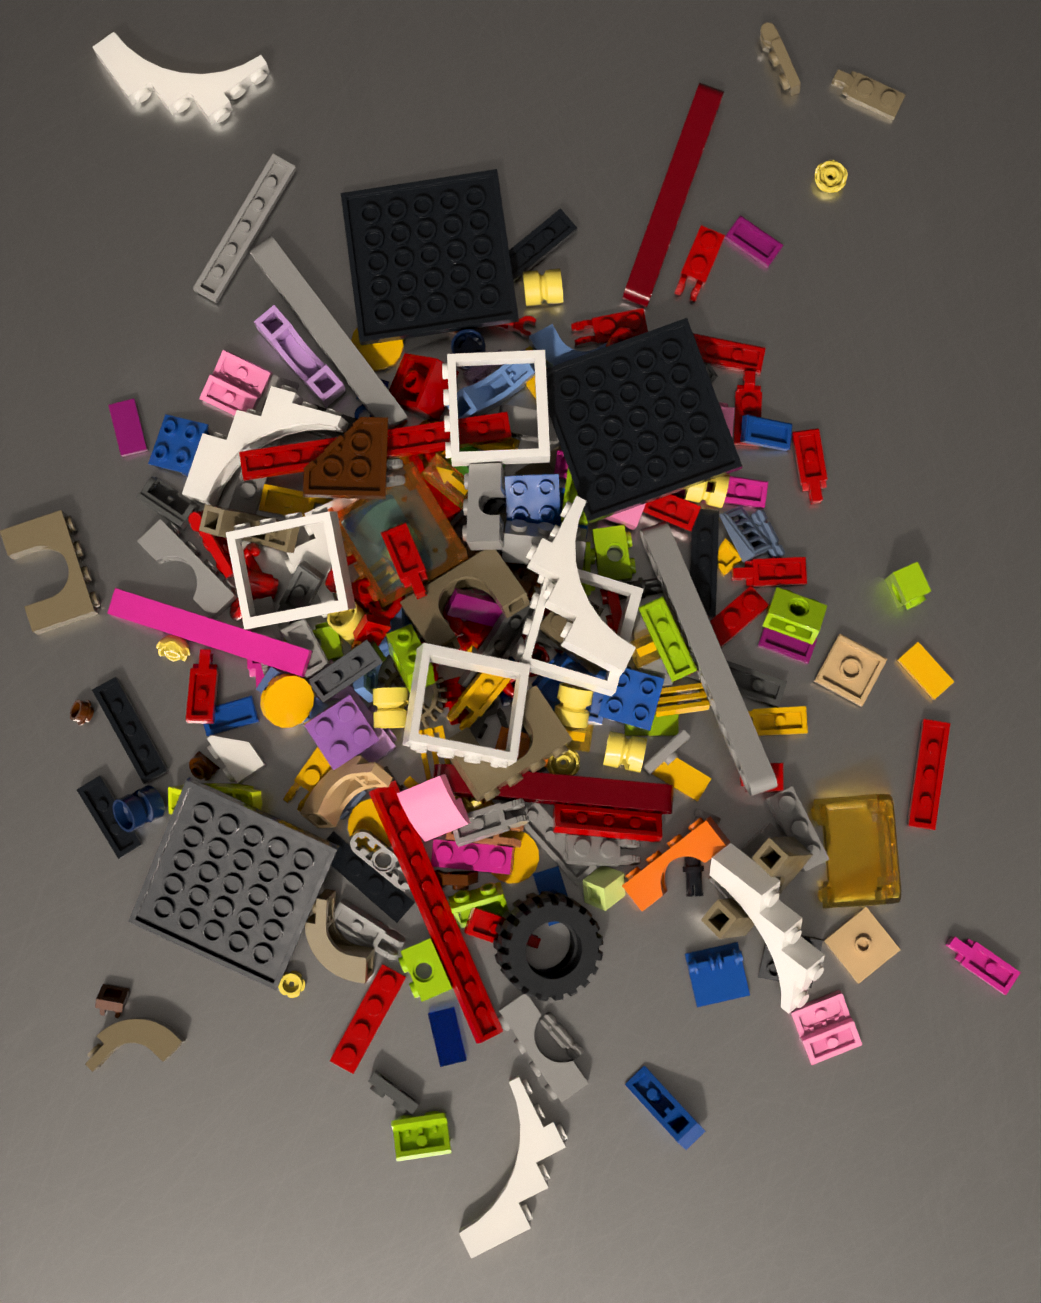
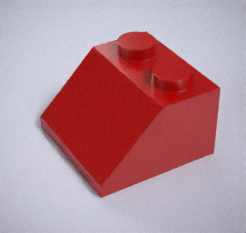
M404 353L389 388V392L403 410L423 418L439 421L445 409L443 389H448V379H443V361L438 358ZM456 370V379H457L458 374H459V372H458L457 370Z

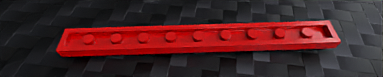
M507 412L458 419L459 448L512 440ZM444 421L388 429L387 459L446 450L445 442H451L450 432H445ZM338 437L241 451L239 455L243 480L304 472V467L324 452V449Z
M396 780L392 781L389 787H381L369 791L370 797L476 1044L482 1043L502 1033L503 1029L421 838L397 796V793H400Z

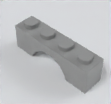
M160 519L137 542L159 564L170 560H179L189 564L194 569L197 577V588L193 599L212 619L216 620L236 600L237 597L233 593L237 589L226 578L222 582L215 575L218 570L208 559L202 562L196 556L200 551L189 540L184 543L178 537L181 532L171 521L165 524Z
M522 993L499 1009L501 1016L498 1017V1020L506 1031L511 1029L517 1038L513 1042L522 1054L527 1052L533 1061L529 1063L530 1067L537 1077L543 1075L548 1084L544 1087L553 1100L558 1098L562 1103L589 1084L573 1059L554 1060L540 1051L535 1042L534 1032L542 1014L529 996Z

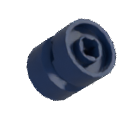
M465 329L459 331L451 341L452 354L486 352V344L479 332ZM482 365L457 367L463 371L471 372L478 370Z
M146 785L132 794L116 799L112 806L118 825L126 832H132L144 826L147 822H153L161 818L165 812V805L160 793L151 785Z

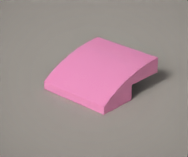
M223 350L213 374L209 375L199 399L234 416L237 410L247 412V409L255 410L273 372L234 353Z
M446 774L397 793L407 817L425 842L471 823L462 799H455Z
M840 990L807 1002L801 1008L796 1007L790 1012L811 1065L862 1045L855 1023L850 1016Z

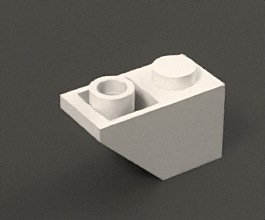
M212 735L207 738L210 743L207 746L209 752L215 760L219 758L226 766L222 770L230 782L235 780L238 784H242L267 766L250 742Z

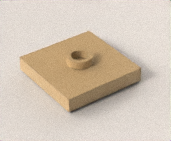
M838 634L814 682L862 707L887 658L842 634Z
M867 907L861 909L823 940L857 984L901 950Z

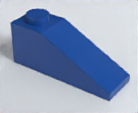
M645 1065L625 1084L685 1150L706 1132Z

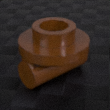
M200 751L189 762L192 775L203 781L209 780L220 770V767Z

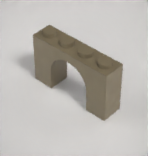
M62 510L0 530L7 555L13 560L41 550H54L60 552L68 564V580L64 588L57 595L24 606L32 632L37 635L98 615L97 607L101 606L96 591L92 592L89 582L92 581L88 566H83L81 556H84L83 548L79 540L75 541L72 533L76 531L74 521L71 515L67 516Z
M496 550L477 551L472 558L464 563H458L443 576L432 579L424 587L427 596L417 600L415 593L411 592L400 602L406 616L425 643L457 650L461 648L460 644L444 619L445 606L455 588L461 590L479 589L487 592L497 603L506 618L511 617L530 605L525 590Z
M536 685L526 692L522 725L529 736V750L525 756L512 765L507 766V768H495L491 766V762L481 761L478 764L468 763L464 761V757L455 755L454 758H449L477 802L484 798L486 801L493 799L501 793L499 790L506 784L509 787L514 786L523 779L522 774L529 770L532 773L538 771L546 765L545 760L551 756L557 759L569 750L568 746L572 741L571 736ZM468 727L447 739L480 746Z
M794 836L769 837L752 859L771 877H776L780 880V895L813 854ZM733 897L718 899L701 919L719 939L746 936L755 925Z

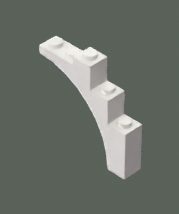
M114 32L92 46L99 60L132 105L137 102H144L155 91L172 115L176 112L181 113L185 111L191 102L194 101L211 125L215 122L220 123L229 117L230 112L233 111L229 100L241 97L245 93V89L252 84L261 83L265 80L267 74L270 73L267 62L261 55L241 66L222 72L193 74L165 69L140 57L128 48Z
M282 385L280 389L271 386L263 412L261 413L253 409H247V412L237 410L228 437L217 432H213L212 436L202 433L182 494L193 501L216 506L225 485L241 466L239 452L261 449L266 444L279 438L303 431L329 430L345 433L349 423L341 417L342 413L327 408L326 412L317 410L318 407L316 405L304 402V399L296 394L297 390L292 387Z
M391 470L387 471L386 477L393 476ZM333 498L332 501L317 508L327 507L328 512L337 511L341 529L346 517L360 499ZM309 511L304 514L305 516L312 515V512ZM324 523L305 525L304 527L308 535L314 534L315 539L295 547L294 553L286 552L289 558L284 561L291 574L295 573L298 565L304 560L324 574L326 577L317 592L321 600L318 604L335 601L334 593L330 592L325 586V581L332 565ZM324 614L322 617L326 618L328 614Z
M576 496L573 503L567 501L560 514V516L564 517V520L560 527L555 524L548 537L550 541L542 538L539 545L532 544L526 556L530 560L527 568L555 582V584L550 582L543 597L547 599L544 605L545 608L572 621V623L567 621L560 636L564 638L561 646L620 676L624 672L636 647L619 637L601 620L589 603L581 585L576 565L575 540L578 522L586 500Z
M730 843L712 857L710 876L723 886L741 905L763 937L779 976L781 1008L790 1013L796 1007L801 1008L807 1002L809 986L812 980L816 981L819 979L824 971L823 962L825 955L801 937L803 918L779 900L780 880L776 877H771L754 860Z
M519 1075L509 1079L517 1102L520 1119V1144L516 1162L505 1187L496 1200L478 1218L459 1230V1234L471 1258L531 1229L530 1220L533 1219V1216L527 1204L521 1205L520 1202L547 1189V1180L551 1179L544 1163L538 1165L537 1162L566 1148L564 1140L568 1139L561 1123L555 1125L554 1120L545 1124L542 1123V1120L546 1119L539 1103L533 1105L529 1095L533 1094L529 1082L527 1079L521 1080Z

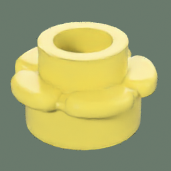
M297 971L285 972L278 987L279 991L283 995H288L289 998H295L304 990L305 980L301 978L302 975ZM291 981L294 982L293 987L289 985Z

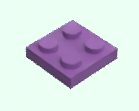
M350 694L303 724L333 770L379 741V738Z

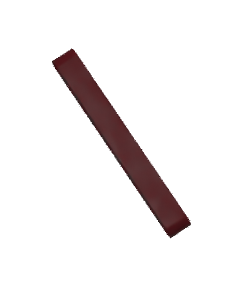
M699 82L622 297L624 300L648 307L724 94L723 90Z
M453 764L434 765L433 778L446 774L454 796L474 797ZM527 771L522 774L523 779L512 787L506 784L499 789L501 793L493 798L507 801L524 799V802L565 804L668 815L672 814L674 786Z

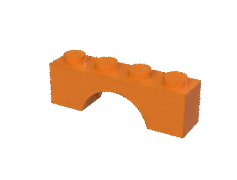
M711 816L705 821L701 817L688 826L690 829L688 834L682 837L679 833L667 843L670 848L665 852L661 853L657 850L646 859L649 864L643 869L637 866L625 875L628 880L622 887L641 911H644L668 891L665 874L671 861L679 857H694L706 863L729 845L730 840Z

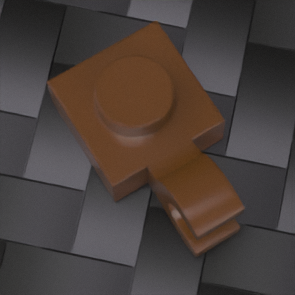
M434 870L442 889L446 885H452L453 890H468L469 885L478 882V871L444 872Z

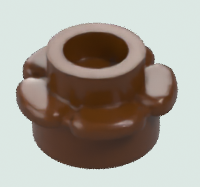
M76 700L70 710V719L76 721L78 725H84L86 722H89L94 714L91 702L89 700Z

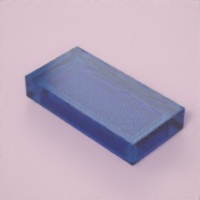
M455 1006L429 1012L428 1017L440 1067L467 1061Z

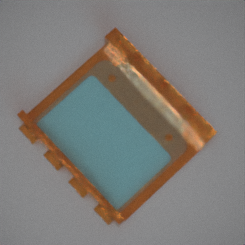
M413 462L403 466L405 474L402 476L405 477L406 481L404 484L386 487V499H359L337 512L344 540L345 554L347 557L353 555L357 562L353 567L360 579L366 577L370 584L367 590L374 602L379 600L383 607L411 592L413 589L412 586L405 588L403 583H401L381 532L406 522L427 572L428 579L422 581L423 584L468 559L465 547ZM330 507V508L328 509V512H329V511H334L333 508Z

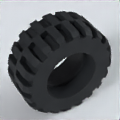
M541 891L540 895L534 892L527 894V900L522 902L518 899L512 903L515 908L511 912L506 909L502 915L505 919L503 924H497L495 931L499 935L493 941V947L497 950V953L494 955L496 962L500 965V971L518 990H521L531 998L535 996L539 1000L548 1001L549 997H551L553 1000L558 1001L563 1000V994L566 993L571 997L578 993L576 988L580 985L585 988L590 983L587 980L591 973L596 975L599 969L595 964L597 960L601 961L603 952L599 949V946L603 945V937L598 933L600 927L585 907L565 894L559 892L553 894L550 891ZM556 921L564 924L570 933V946L564 959L548 969L532 967L526 959V945L530 935L539 926L548 922Z

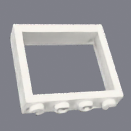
M545 350L447 354V363H442L443 379H448V389H443L444 406L449 405L450 415L444 416L445 432H450L451 442H445L446 458H451L452 467L483 463L525 464L550 462ZM534 363L538 448L460 452L456 366Z
M327 507L311 510L312 515L302 517V512L285 515V521L276 522V518L260 520V526L251 527L250 523L234 525L235 531L226 532L244 630L356 608L337 511L328 512ZM323 522L338 600L256 616L241 538Z
M578 569L581 583L627 596L617 635L629 643L643 588ZM539 574L537 578V583H541L539 593H533L529 607L534 609L531 619L527 618L522 634L526 635L524 645L519 644L515 659L519 660L520 663L530 664L529 672L612 696L616 692L620 676L608 670L603 680L531 658L545 610L544 605L547 601L543 595L550 582L552 583L551 580Z
M423 643L417 648L402 745L409 746L411 750H416L417 753H426L429 750L437 752V756L443 758H454V755L464 757V761L468 763L491 762V766L495 768H507V766L517 762L530 664ZM429 662L516 680L506 751L418 734Z

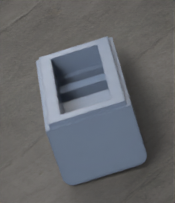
M742 505L719 515L743 563L772 549L769 541ZM738 516L739 520L734 522L732 517ZM742 525L744 529L740 530L738 526Z

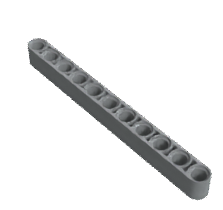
M664 521L641 529L640 537L683 641L697 668L696 672L748 794L754 796L777 787L774 771L668 523Z

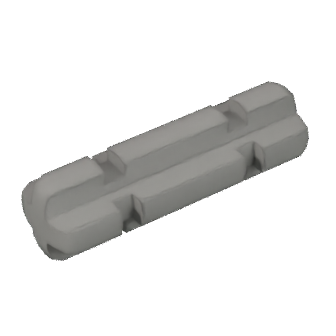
M547 1012L541 1017L540 1023L545 1029H549V1034L563 1049L567 1050L566 1053L571 1059H577L583 1053L582 1047L573 1041L574 1038L561 1023L556 1022L557 1019L551 1012Z

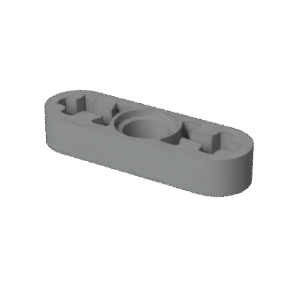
M358 829L354 831L350 837L352 851L394 886L402 890L409 889L407 881L405 879L401 882L398 881L399 874L392 870L396 861H398L394 851L369 830ZM365 836L368 837L367 844L374 849L371 857L367 856L370 853L368 848L363 845L360 848L357 847L358 842L356 838L363 839ZM381 852H386L391 856V861L386 866H380L375 861L376 856ZM397 864V869L403 873L400 864Z

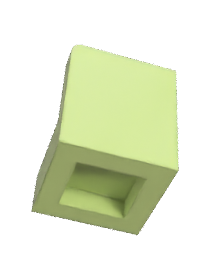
M600 866L583 879L584 902L604 911L608 910L625 896V889L622 887L625 883L624 873L608 866Z

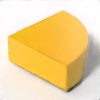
M727 539L721 543L718 549L717 566L723 577L742 561L737 550Z

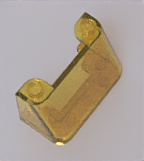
M869 794L814 799V805L811 809L812 818L814 821H817L819 826H823L825 851L830 859L826 861L828 880L824 881L818 890L819 900L823 903V909L899 903L901 900V880L894 803L891 795Z

